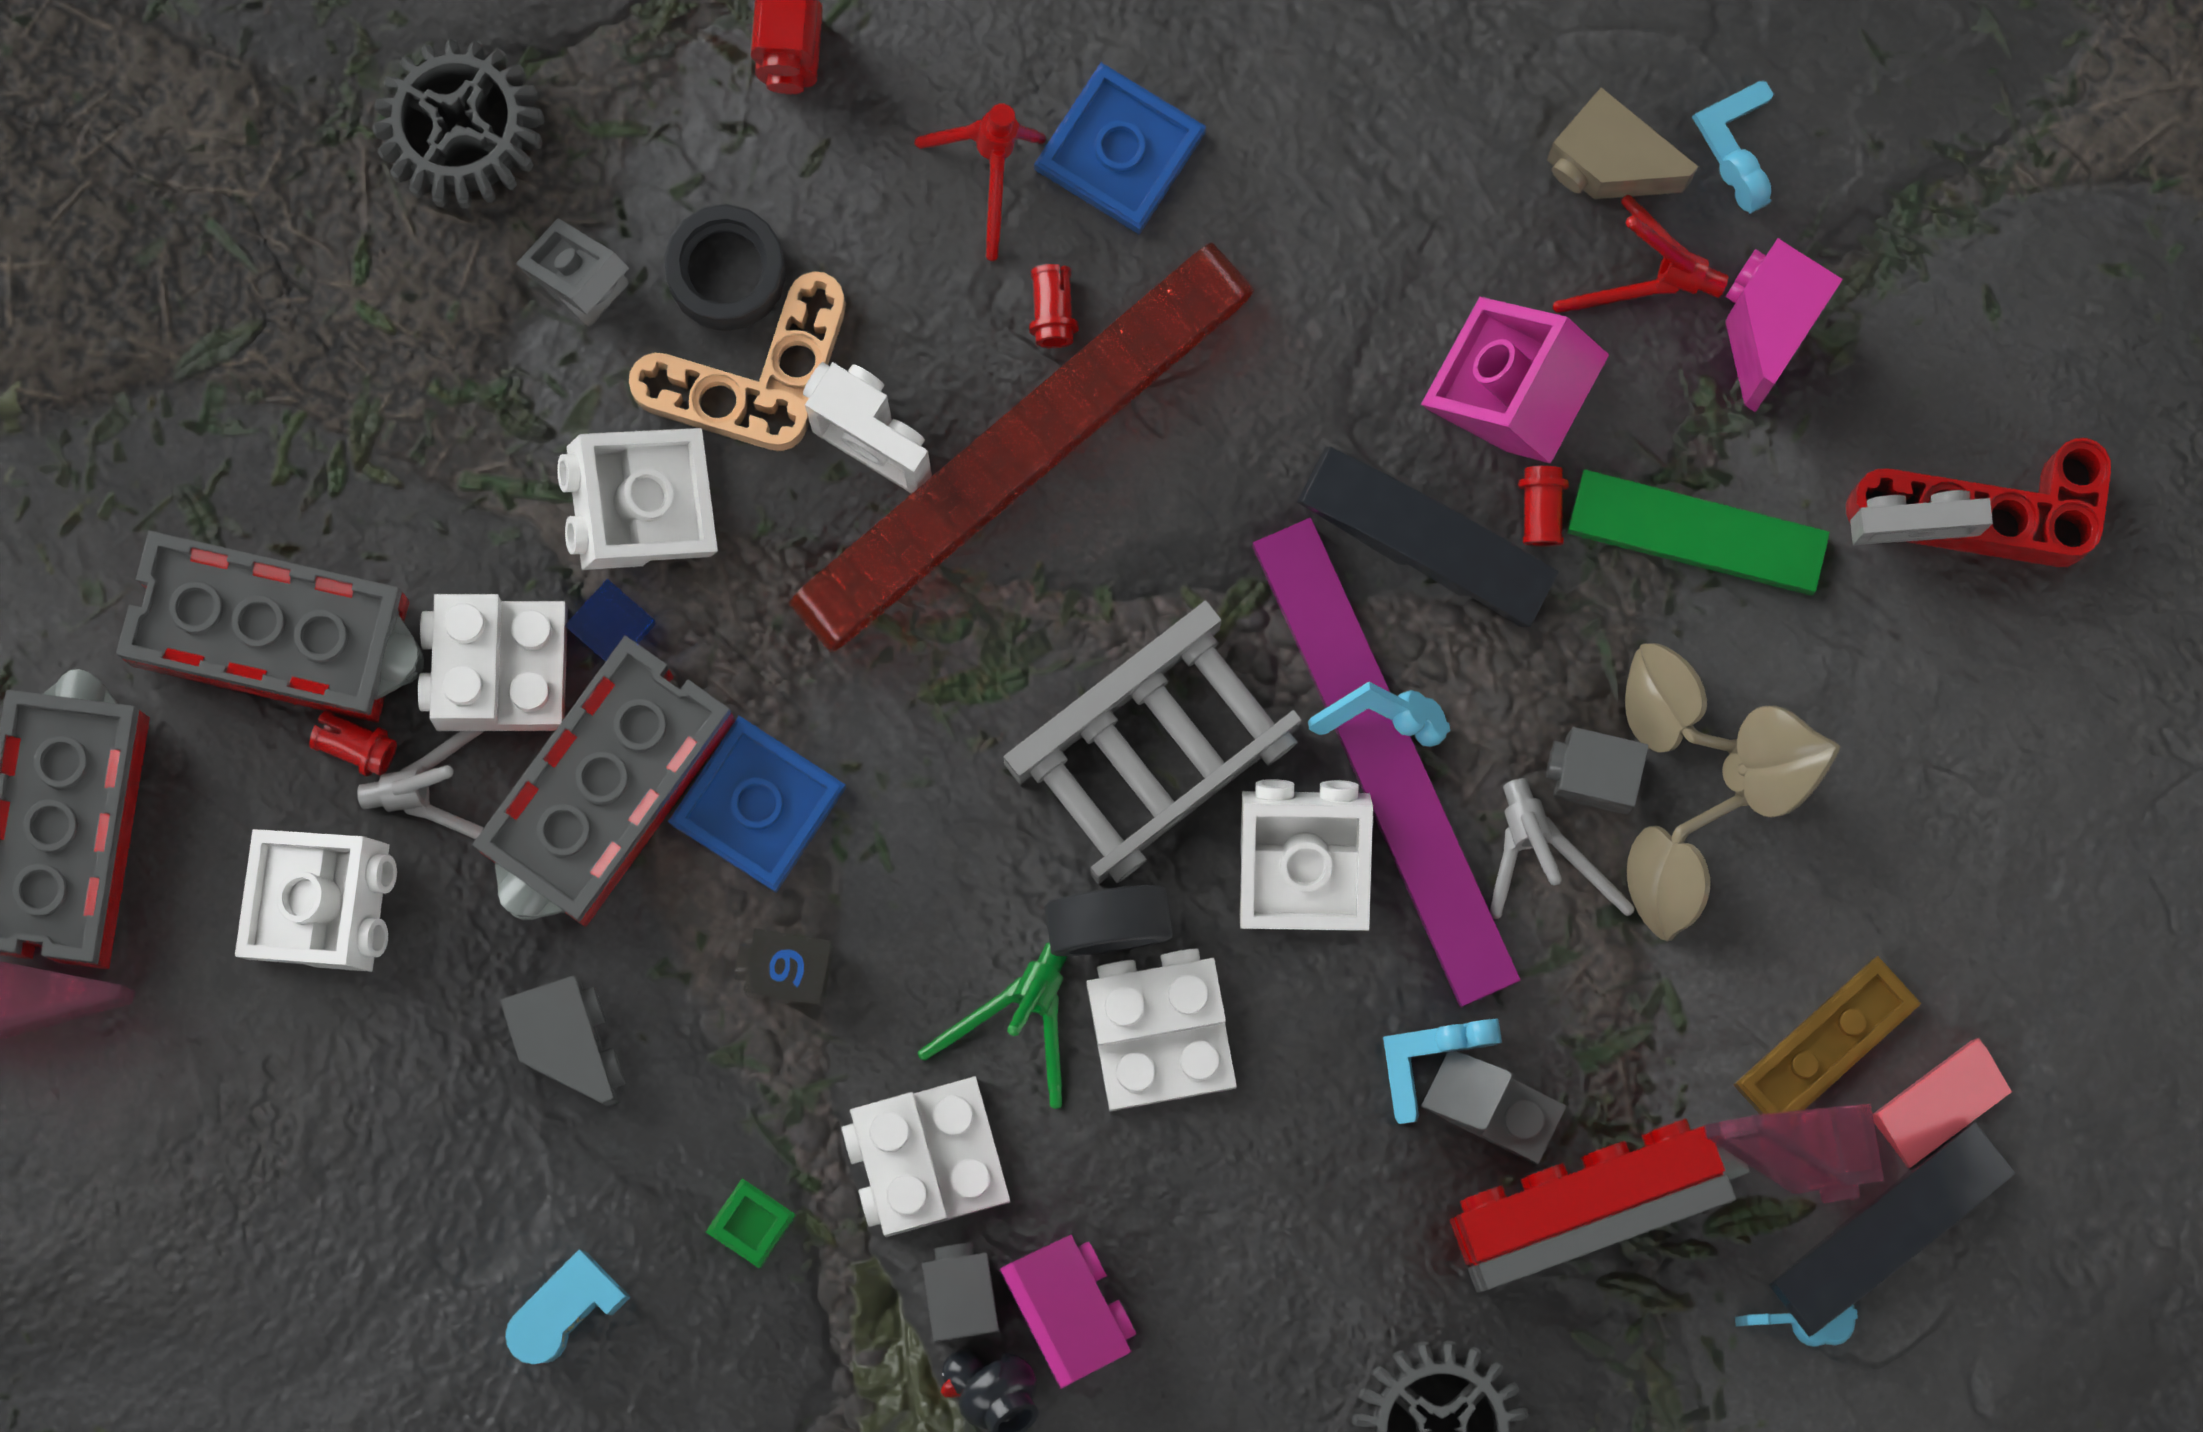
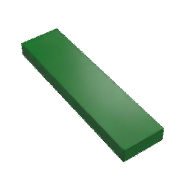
M1584 469L1580 477L1567 534L1812 596L1817 589L1830 531Z

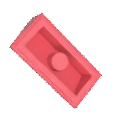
M1976 1038L1968 1042L1869 1117L1909 1169L2012 1091L1980 1038Z

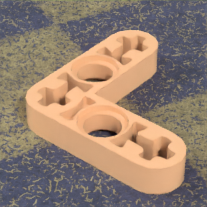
M814 271L803 274L793 282L789 289L759 382L669 354L651 353L644 355L636 361L630 371L629 386L634 400L643 410L651 414L702 428L703 430L776 451L793 448L801 442L809 425V418L805 407L809 398L803 395L804 388L819 364L822 362L827 365L829 364L844 318L846 303L840 284L834 277L824 272ZM817 289L826 290L827 302L833 305L831 310L826 308L820 309L814 323L816 334L825 333L822 341L806 331H789L793 323L804 330L808 310L806 304L800 300L802 296L813 297ZM795 345L809 348L816 357L812 371L806 376L799 378L785 374L779 366L783 352ZM659 369L667 370V377L670 383L688 389L689 376L697 378L690 389L689 409L679 408L683 403V398L680 393L670 390H661L658 398H650L648 386L642 382L644 377L655 378ZM725 386L736 395V405L727 416L712 418L702 411L700 406L701 398L711 387ZM749 394L758 396L754 401L755 410L764 413L775 414L779 405L786 406L789 419L795 422L794 426H782L778 435L770 434L768 422L749 415L748 428L739 426L747 414V396Z

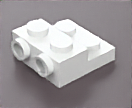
M824 362L819 364L803 391V395L809 398L805 407L812 432L919 498L932 478L928 450L921 447L925 439L908 425L891 418L887 395L881 392L884 387L883 382L867 370L854 364L848 371L833 362L830 366Z
M702 428L579 434L566 446L567 454L560 455L558 460L559 485L562 492H572L575 516H569L566 520V545L570 554H580L582 570L639 567L652 560L711 557L718 552Z
M434 594V611H422L421 646L422 649H432L431 673L419 674L418 704L420 711H430V720L437 731H555L565 718L568 607L565 601H501L498 594Z
M1279 779L1261 780L1256 782V791H1242L1241 929L1369 930L1373 804L1370 793H1358L1359 785L1357 783L1343 780H1331L1320 783V792H1294L1293 782Z
M253 829L235 957L247 960L305 964L318 968L372 972L374 957H380L388 943V929L386 923L380 919L383 893H389L393 889L397 877L395 860L392 856L388 855L390 844L363 836Z
M1198 949L1175 951L1160 956L1162 967L1137 971L1135 960L1120 961L1098 966L1099 978L1087 980V990L1109 1112L1236 1089L1237 1085L1214 958L1200 960Z
M976 1076L914 1094L910 1092L850 1109L853 1124L842 1126V1132L851 1164L864 1161L870 1182L869 1187L859 1189L864 1214L869 1227L881 1224L885 1237L1010 1203Z

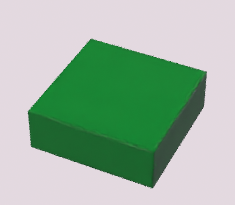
M742 1178L706 1233L761 1269L797 1215Z

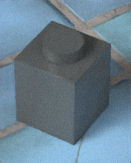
M1573 727L1566 736L1565 743L1554 741L1546 778L1556 780L1553 798L1628 815L1636 804L1648 744Z
M973 1243L935 1248L936 1261L922 1263L933 1341L940 1342L1000 1332L988 1254H974Z

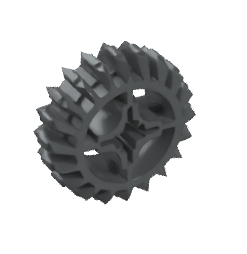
M449 38L445 45L446 55L437 57L431 45L424 44L422 55L425 62L419 66H416L413 60L402 57L400 65L407 77L401 80L395 76H386L384 85L394 97L376 99L374 107L385 119L377 121L372 127L376 138L385 140L378 148L382 161L395 162L390 173L397 183L411 179L409 190L416 198H421L432 188V199L435 205L444 207L449 201L451 193L456 192L461 208L468 209L472 203L471 192L480 190L484 200L487 203H493L495 192L491 185L500 180L505 188L514 190L517 182L510 170L515 167L521 171H531L533 167L532 160L522 150L541 148L542 139L540 135L531 129L543 124L544 116L541 109L530 107L539 99V95L534 85H522L526 78V73L521 65L506 68L508 59L505 52L500 49L495 50L485 59L484 47L481 42L476 40L469 45L466 54L461 55L457 41ZM464 81L462 86L451 94L441 95L433 92L443 85ZM493 90L505 100L508 108L507 125L502 137L496 135L491 126L484 122L486 112L490 108L487 99ZM415 111L422 113L427 123L433 125L432 132L427 139L430 148L424 157H421L414 151L410 141V126ZM467 115L473 129L470 127L465 129L462 126L456 125L450 132L444 118L448 121L453 119L454 121L461 122ZM476 152L485 156L472 164L452 167L455 161L466 153Z
M1445 1341L1441 1349V1361H1433L1432 1349L1429 1343L1421 1342L1417 1344V1355L1420 1364L1412 1366L1408 1356L1402 1350H1399L1392 1355L1395 1365L1401 1372L1394 1378L1386 1369L1380 1366L1373 1370L1372 1375L1379 1383L1385 1386V1389L1381 1395L1370 1389L1363 1388L1360 1390L1358 1397L1366 1403L1375 1405L1373 1416L1354 1414L1352 1424L1359 1427H1372V1432H1387L1390 1410L1393 1403L1396 1402L1414 1422L1415 1432H1429L1432 1430L1424 1429L1427 1419L1416 1410V1405L1425 1414H1431L1436 1418H1444L1449 1413L1454 1414L1463 1404L1461 1410L1453 1417L1457 1427L1451 1428V1430L1467 1432V1420L1476 1409L1475 1406L1483 1398L1491 1413L1493 1432H1510L1509 1421H1522L1528 1418V1410L1525 1407L1506 1409L1504 1400L1515 1396L1520 1389L1515 1382H1512L1496 1390L1492 1382L1500 1376L1503 1370V1366L1499 1362L1490 1364L1482 1374L1475 1370L1481 1358V1350L1474 1347L1470 1348L1465 1355L1463 1363L1460 1364L1455 1362L1456 1343ZM1432 1374L1451 1375L1469 1383L1459 1395H1455L1451 1401L1442 1406L1430 1404L1408 1386L1419 1378Z

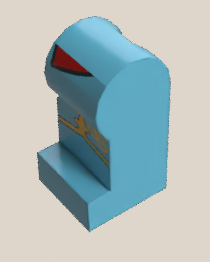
M579 1249L514 1314L507 1325L505 1334L507 1347L514 1357L524 1363L536 1365L551 1363L560 1357L565 1350L569 1337L568 1334L597 1306L607 1315L613 1316L631 1296L586 1251Z

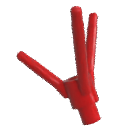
M1005 103L994 105L991 111L983 116L982 120L975 121L966 126L919 136L914 141L915 146L922 149L971 139L976 142L979 153L989 160L990 180L986 233V258L989 261L997 260L999 254L1005 159L1012 153L1015 140L1017 139L1039 145L1046 141L1044 133L1017 122L1013 108Z
M1625 195L1621 203L1632 215L1627 218L1626 226L1664 257L1657 279L1558 300L1553 303V310L1556 313H1562L1654 294H1675L1679 289L1691 294H1695L1700 290L1719 298L1728 283V275L1710 268L1708 259L1689 252L1631 195Z

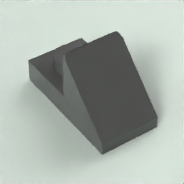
M559 218L555 220L516 263L525 274L582 323L588 326L592 325L604 313L629 283L628 279L624 276L629 267L615 252Z
M1457 1051L1447 1052L1421 1105L1422 1108L1535 1165L1539 1164L1566 1109V1105L1512 1079L1513 1073Z

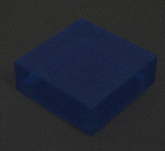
M606 579L565 624V627L600 659L606 662L624 636L638 644L657 623L609 579Z

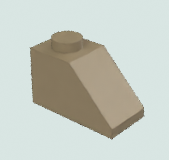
M1602 87L1553 142L1547 157V161L1553 165L1551 171L1559 182L1575 193H1580L1584 190L1594 199L1618 198L1625 195L1644 196L1682 193L1690 184L1698 168L1694 162Z

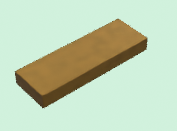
M1876 956L1733 1085L1771 1128L1778 1133L1918 1008L1921 1002L1880 957Z

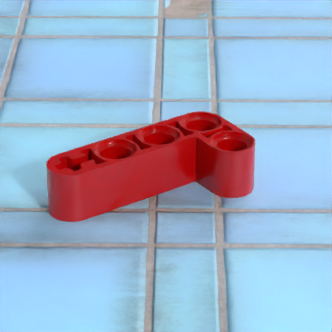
M2088 438L2070 440L2060 447L2044 464L2038 493L1889 468L1876 469L1867 473L1850 492L1846 502V516L1850 522L1860 508L1867 507V499L1874 491L1882 492V496L1903 495L1906 497V501L1913 495L1915 499L1912 504L1929 503L1931 495L1936 493L1965 490L1970 492L1971 500L1990 498L1991 512L1993 510H2004L2012 514L2018 523L2017 536L2007 537L2001 535L1991 525L1980 536L1906 542L2054 567H2068L2079 562L2100 542L2104 528L2111 476V459L2106 449L2097 441ZM2065 459L2080 461L2086 467L2089 473L2088 485H2077L2066 478L2063 472V461ZM2056 520L2069 521L2078 528L2081 538L2079 547L2066 546L2057 539L2054 532Z

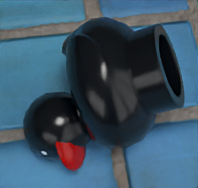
M964 1349L953 1352L943 1363L942 1377L944 1385L941 1388V1394L946 1398L959 1396L958 1407L960 1413L969 1424L989 1429L990 1432H1025L1036 1421L1039 1410L1033 1398L1036 1393L1037 1379L1033 1369L1023 1358L1012 1353H1005L1002 1355V1360L995 1361L986 1366L978 1353Z

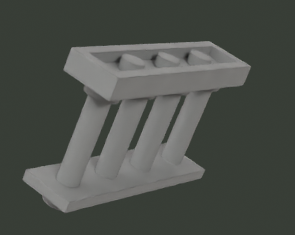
M1206 600L1003 756L1005 767L1020 785L1031 776H1033L1037 783L1044 780L1104 856L1091 866V876L1098 885L1109 876L1116 883L1124 880L1145 863L1147 859L1141 851L1259 759L1262 758L1267 766H1269L1298 743L1292 735L1299 729L1301 722L1296 712L1292 710L1275 724L1215 649L1218 641L1213 635L1220 631L1222 620ZM1182 659L1188 666L1195 664L1255 739L1227 762L1222 760L1165 688L1168 680L1163 674ZM1132 698L1138 705L1145 703L1205 778L1175 802L1114 726L1118 719L1113 713ZM1082 737L1088 744L1092 742L1097 744L1154 816L1151 821L1125 841L1064 765L1068 759L1062 752Z

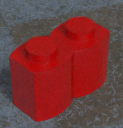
M755 0L751 58L756 62V77L761 82L767 84L766 88L780 94H799L804 91V87H812L816 84L823 6L819 0Z

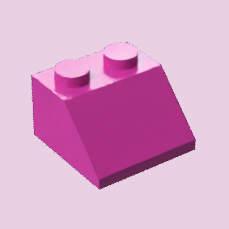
M1777 238L1767 255L1757 249L1754 250L1726 295V298L1735 303L1725 322L1745 406L1754 412L1757 411L1843 280L1779 238Z
M1479 297L1421 405L1428 411L1508 453L1551 464L1609 354L1566 316Z
M1069 1235L1000 1268L1061 1389L1131 1353L1126 1340L1137 1334L1120 1301L1117 1300L1107 1305L1096 1281L1106 1277V1273L1089 1241L1077 1247L1072 1235Z

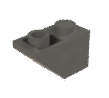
M573 975L500 999L519 1062L607 1107L620 1103L616 1087L625 1085V1078L614 1047L603 1050L596 1026L606 1023V1019L594 986L584 989L582 981Z

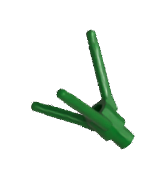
M1046 943L1038 960L1029 962L1022 977H1018L999 995L934 1038L918 1051V1057L923 1061L928 1060L1012 1002L1018 1003L1019 1006L1013 1015L1007 1032L1013 1037L1019 1035L1032 1012L1043 1016L1050 1107L1053 1109L1061 1108L1062 1079L1057 1021L1059 996L1057 992L1064 980L1060 972L1068 956L1053 955L1050 943Z

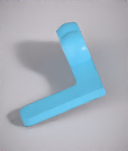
M1759 81L1707 107L1692 117L1720 164L1719 170L1722 179L1728 185L1734 187L1737 204L1742 210L1748 211L1749 214L1771 202V184L1767 175L1761 169L1757 158L1751 152L1740 149L1726 124L1767 104L1774 94L1766 81Z
M1371 682L1359 687L1317 713L1308 721L1310 731L1323 735L1369 708L1392 720L1395 729L1401 735L1411 736L1415 734L1416 739L1423 746L1432 747L1440 744L1446 738V734L1450 732V724L1446 722L1443 710L1433 699L1426 698L1420 692L1412 690L1396 696Z
M1499 1019L1479 1020L1466 1024L1448 1025L1383 1037L1394 1115L1399 1124L1417 1122L1419 1117L1411 1057L1463 1051L1502 1043Z
M1852 1305L1816 1334L1808 1337L1791 1313L1735 1317L1736 1327L1791 1323L1793 1332L1798 1340L1807 1346L1813 1347L1824 1344L1834 1346L1843 1344L1851 1337L1855 1329V1320L1858 1319L1857 1309Z

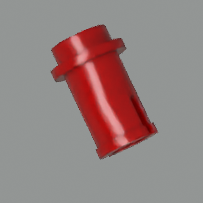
M1059 264L1040 265L1031 270L1035 320L1029 324V333L1035 336L1036 345L1039 347L1062 348L1069 346L1073 343V334L1079 331L1078 321L1072 318L1071 268L1066 265L1060 267V273Z
M1557 466L1526 467L1525 479L1518 481L1519 489L1525 490L1523 544L1535 547L1563 545L1562 490L1569 488V481L1563 479V468Z
M327 710L319 716L317 720L319 723L324 724V728L322 729L314 725L309 741L311 749L320 750L358 766L359 773L366 777L372 773L380 776L385 774L392 763L397 747L396 740L388 738L387 730L379 727L375 731H371L335 716Z

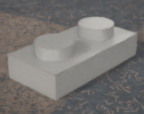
M1965 490L1931 495V503L1906 504V497L1903 495L1871 498L1867 500V507L1860 508L1850 520L1853 545L1980 536L1993 524L1990 498L1971 500L1970 492Z

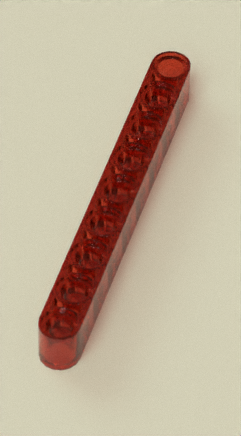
M1213 242L1202 247L807 582L793 596L789 606L829 652L833 653L845 646L1236 313L1254 294V287Z

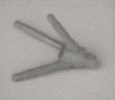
M459 731L423 758L406 766L401 771L382 774L379 782L359 785L357 794L361 808L370 809L383 806L387 812L405 810L406 814L431 820L476 839L484 827L430 805L429 786L448 779L453 775V768L446 765L440 768H432L484 731Z
M1520 778L1506 783L1503 789L1509 807L1505 809L1504 813L1509 828L1505 830L1504 852L1490 907L1492 918L1499 919L1502 916L1519 851L1534 848L1549 882L1552 885L1560 884L1562 877L1547 843H1551L1624 915L1629 916L1633 914L1634 906L1561 834L1551 819L1546 817L1541 800L1533 798L1528 780Z

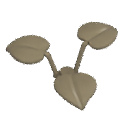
M1648 643L1640 645L1639 650L1636 651L1626 686V716L1633 734L1640 743L1648 744V749L1656 752L1675 750L1680 745L1683 736L1693 744L1728 751L1730 755L1723 764V778L1726 785L1736 792L1735 796L1679 825L1674 830L1672 836L1660 826H1650L1645 828L1636 837L1631 846L1627 861V882L1632 902L1643 922L1657 937L1662 940L1672 941L1679 932L1691 926L1700 917L1710 893V874L1707 863L1698 848L1692 844L1684 843L1688 835L1741 806L1749 805L1755 812L1767 817L1783 816L1792 812L1821 783L1840 750V745L1813 730L1794 713L1778 706H1763L1752 711L1742 723L1737 739L1729 740L1699 732L1693 725L1704 716L1707 709V697L1699 675L1687 660L1672 649L1661 644Z

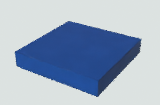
M1101 62L1034 163V170L1140 235L1206 133V126Z
M738 716L668 822L774 893H777L847 787L832 775L741 716Z

